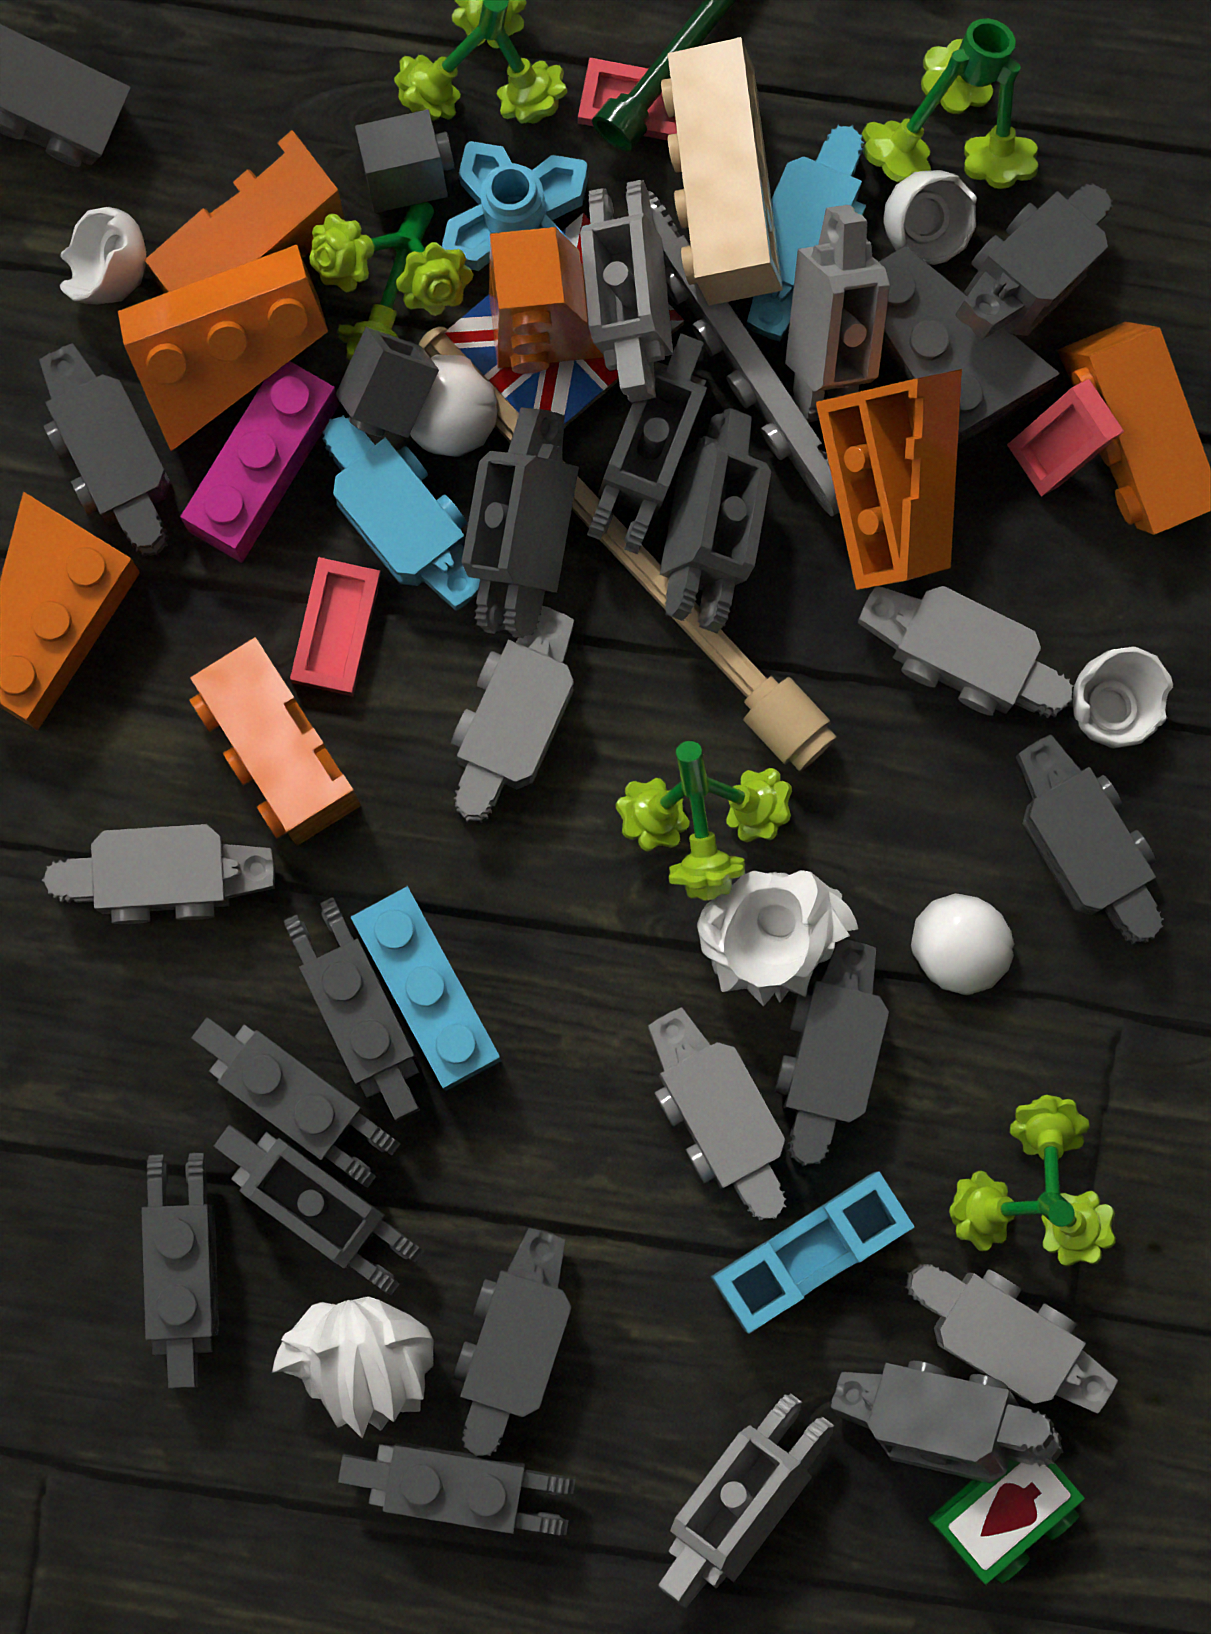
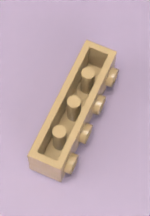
M740 37L668 53L671 78L661 80V89L667 115L669 118L675 116L677 133L668 135V147L674 171L676 173L682 172L684 189L676 190L674 197L680 225L682 228L689 227L691 245L681 248L686 280L689 285L698 283L709 306L783 291L755 71L744 42Z

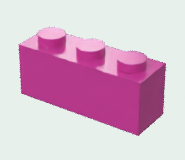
M291 361L265 379L180 516L188 532L243 563L321 436L322 431H324L329 423V419L332 418L337 410L339 401L335 395V387Z

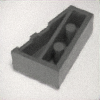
M0 24V133L14 139H24L45 147L47 154L65 164L80 167L83 162L92 165L102 155L131 87Z
M904 246L879 261L886 269L890 284L881 354L899 382L962 369L958 446L1051 391L1060 373L1004 327L984 340L977 336L970 326L962 323L955 316L967 296L911 249Z

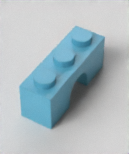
M408 886L351 916L355 927L445 1091L502 1061Z
M879 1171L874 1172L715 1273L711 1278L744 1331L751 1333L804 1299L805 1295L853 1264L863 1261L913 1229L914 1225Z

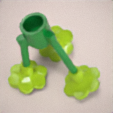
M989 18L978 19L970 24L963 39L953 40L947 48L936 46L928 50L923 59V65L927 72L921 80V87L926 98L911 119H904L901 123L891 120L884 125L877 122L868 123L862 132V136L866 141L863 147L865 158L873 165L882 167L884 173L896 182H901L914 172L931 171L927 161L930 150L926 143L921 140V137L924 134L922 126L936 106L941 102L943 108L952 114L964 113L970 105L982 107L989 102L993 95L991 83L998 81L1000 82L997 125L985 137H974L966 142L964 155L967 159L965 160L964 171L970 178L976 180L986 179L990 186L1000 189L1011 187L1015 184L1016 180L1025 181L1035 177L1038 172V162L1035 159L1038 147L1031 139L1016 137L1015 130L1011 127L1014 82L1021 69L1020 64L1011 59L1016 43L1013 32L997 20Z

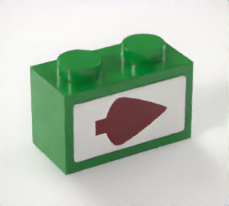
M1010 1460L1006 1474L991 1483L973 1479L933 1513L928 1520L981 1582L986 1585L995 1577L1002 1584L1028 1563L1030 1557L1026 1554L1025 1550L1045 1534L1051 1541L1065 1532L1079 1518V1514L1074 1508L1085 1498L1056 1464L1050 1463L1048 1467L1046 1465L1039 1467L1037 1463L1029 1465Z

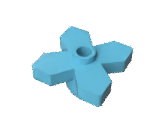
M473 141L468 142L465 145L459 179L461 186L478 203V206L448 220L442 247L447 250H462L466 257L464 265L470 267L471 270L479 271L490 262V233L556 227L565 236L552 220L583 205L589 178L587 163L580 159L551 155L531 170L525 166L512 163L502 146Z

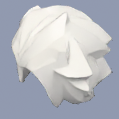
M752 871L740 877L732 885V890L729 894L720 895L706 904L700 914L697 928L702 952L712 959V966L715 974H718L721 991L748 989L764 1006L774 993L779 1002L782 1001L788 991L806 997L808 983L815 967L819 963L830 959L834 951L835 942L849 937L850 935L847 931L857 930L858 925L851 909L842 901V894L837 889L828 887L813 873L798 871L788 875L786 873Z
M372 1297L347 1300L337 1305L320 1302L311 1305L294 1328L285 1333L281 1339L283 1342L277 1351L273 1372L285 1371L284 1373L301 1378L311 1398L322 1400L337 1428L348 1424L363 1439L368 1422L381 1431L389 1419L394 1422L400 1412L420 1411V1403L424 1398L425 1391L424 1375L433 1367L434 1341L428 1328L409 1314Z

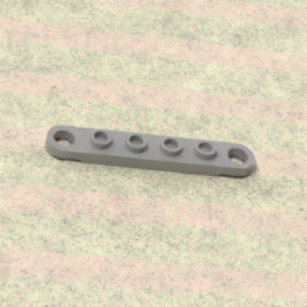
M648 191L653 226L662 238L667 294L676 305L684 301L698 320L692 324V328L697 339L704 342L703 348L711 357L717 353H720L732 372L726 376L732 392L744 408L754 405L767 424L761 428V433L774 455L779 460L788 456L822 508L830 516L839 513L827 453L820 450L821 441L729 303L724 302L709 306L698 283L688 284L682 263L681 248L690 246L684 235L680 236L674 223L670 222L668 224L672 220L671 216L663 217L662 214L666 213V208L663 204L661 205L660 200L655 197L654 193Z

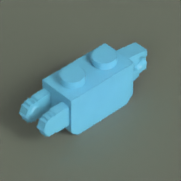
M837 125L836 129H831V134L827 135L828 141L824 142L816 161L807 157H801L788 162L771 199L783 291L753 297L746 328L754 333L780 342L789 329L797 252L800 248L814 247L819 244L826 208L850 205L856 213L864 214L866 205L857 202L862 181L853 177L857 168L856 165L858 166L862 153L861 147H863L864 142L861 141L862 135H859L853 129V125L850 127H840Z
M344 415L335 419H329V423L322 433L324 435L323 441L326 443V451H329L330 457H334V463L341 470L335 476L333 492L334 497L337 499V507L399 584L418 586L424 581L455 611L465 606L478 595L480 579L468 577L461 563L465 545V535L461 529L468 524L464 516L445 494L436 500L421 481L428 476V473L407 446L396 451L386 437L374 445L366 433L349 422V418H345Z

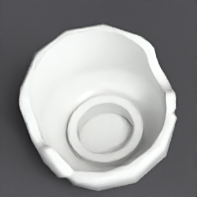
M942 170L914 172L896 184L885 204L883 222L887 237L896 251L907 246L928 264L935 265L947 262L966 249L976 228L975 203L977 197L959 179V176Z
M103 207L88 210L77 222L70 246L61 252V258L68 263L72 270V279L64 280L60 284L62 292L76 303L105 304L123 301L141 284L146 267V247L139 225L128 213L112 207Z
M435 355L431 359L438 367L439 372L410 435L423 449L430 453L460 457L483 446L497 422L496 395L492 383L485 380L475 370L469 358L461 355Z
M1137 647L1109 650L1088 662L1078 675L1073 691L1075 719L1078 720L1080 729L1091 740L1108 747L1119 748L1141 744L1167 719L1166 704L1168 693L1173 688L1172 678L1156 655Z
M955 893L934 900L916 918L911 942L912 953L928 978L942 989L970 995L992 988L1009 970L1014 956L1012 951L1014 946L1012 933L1002 914L991 904L977 897Z

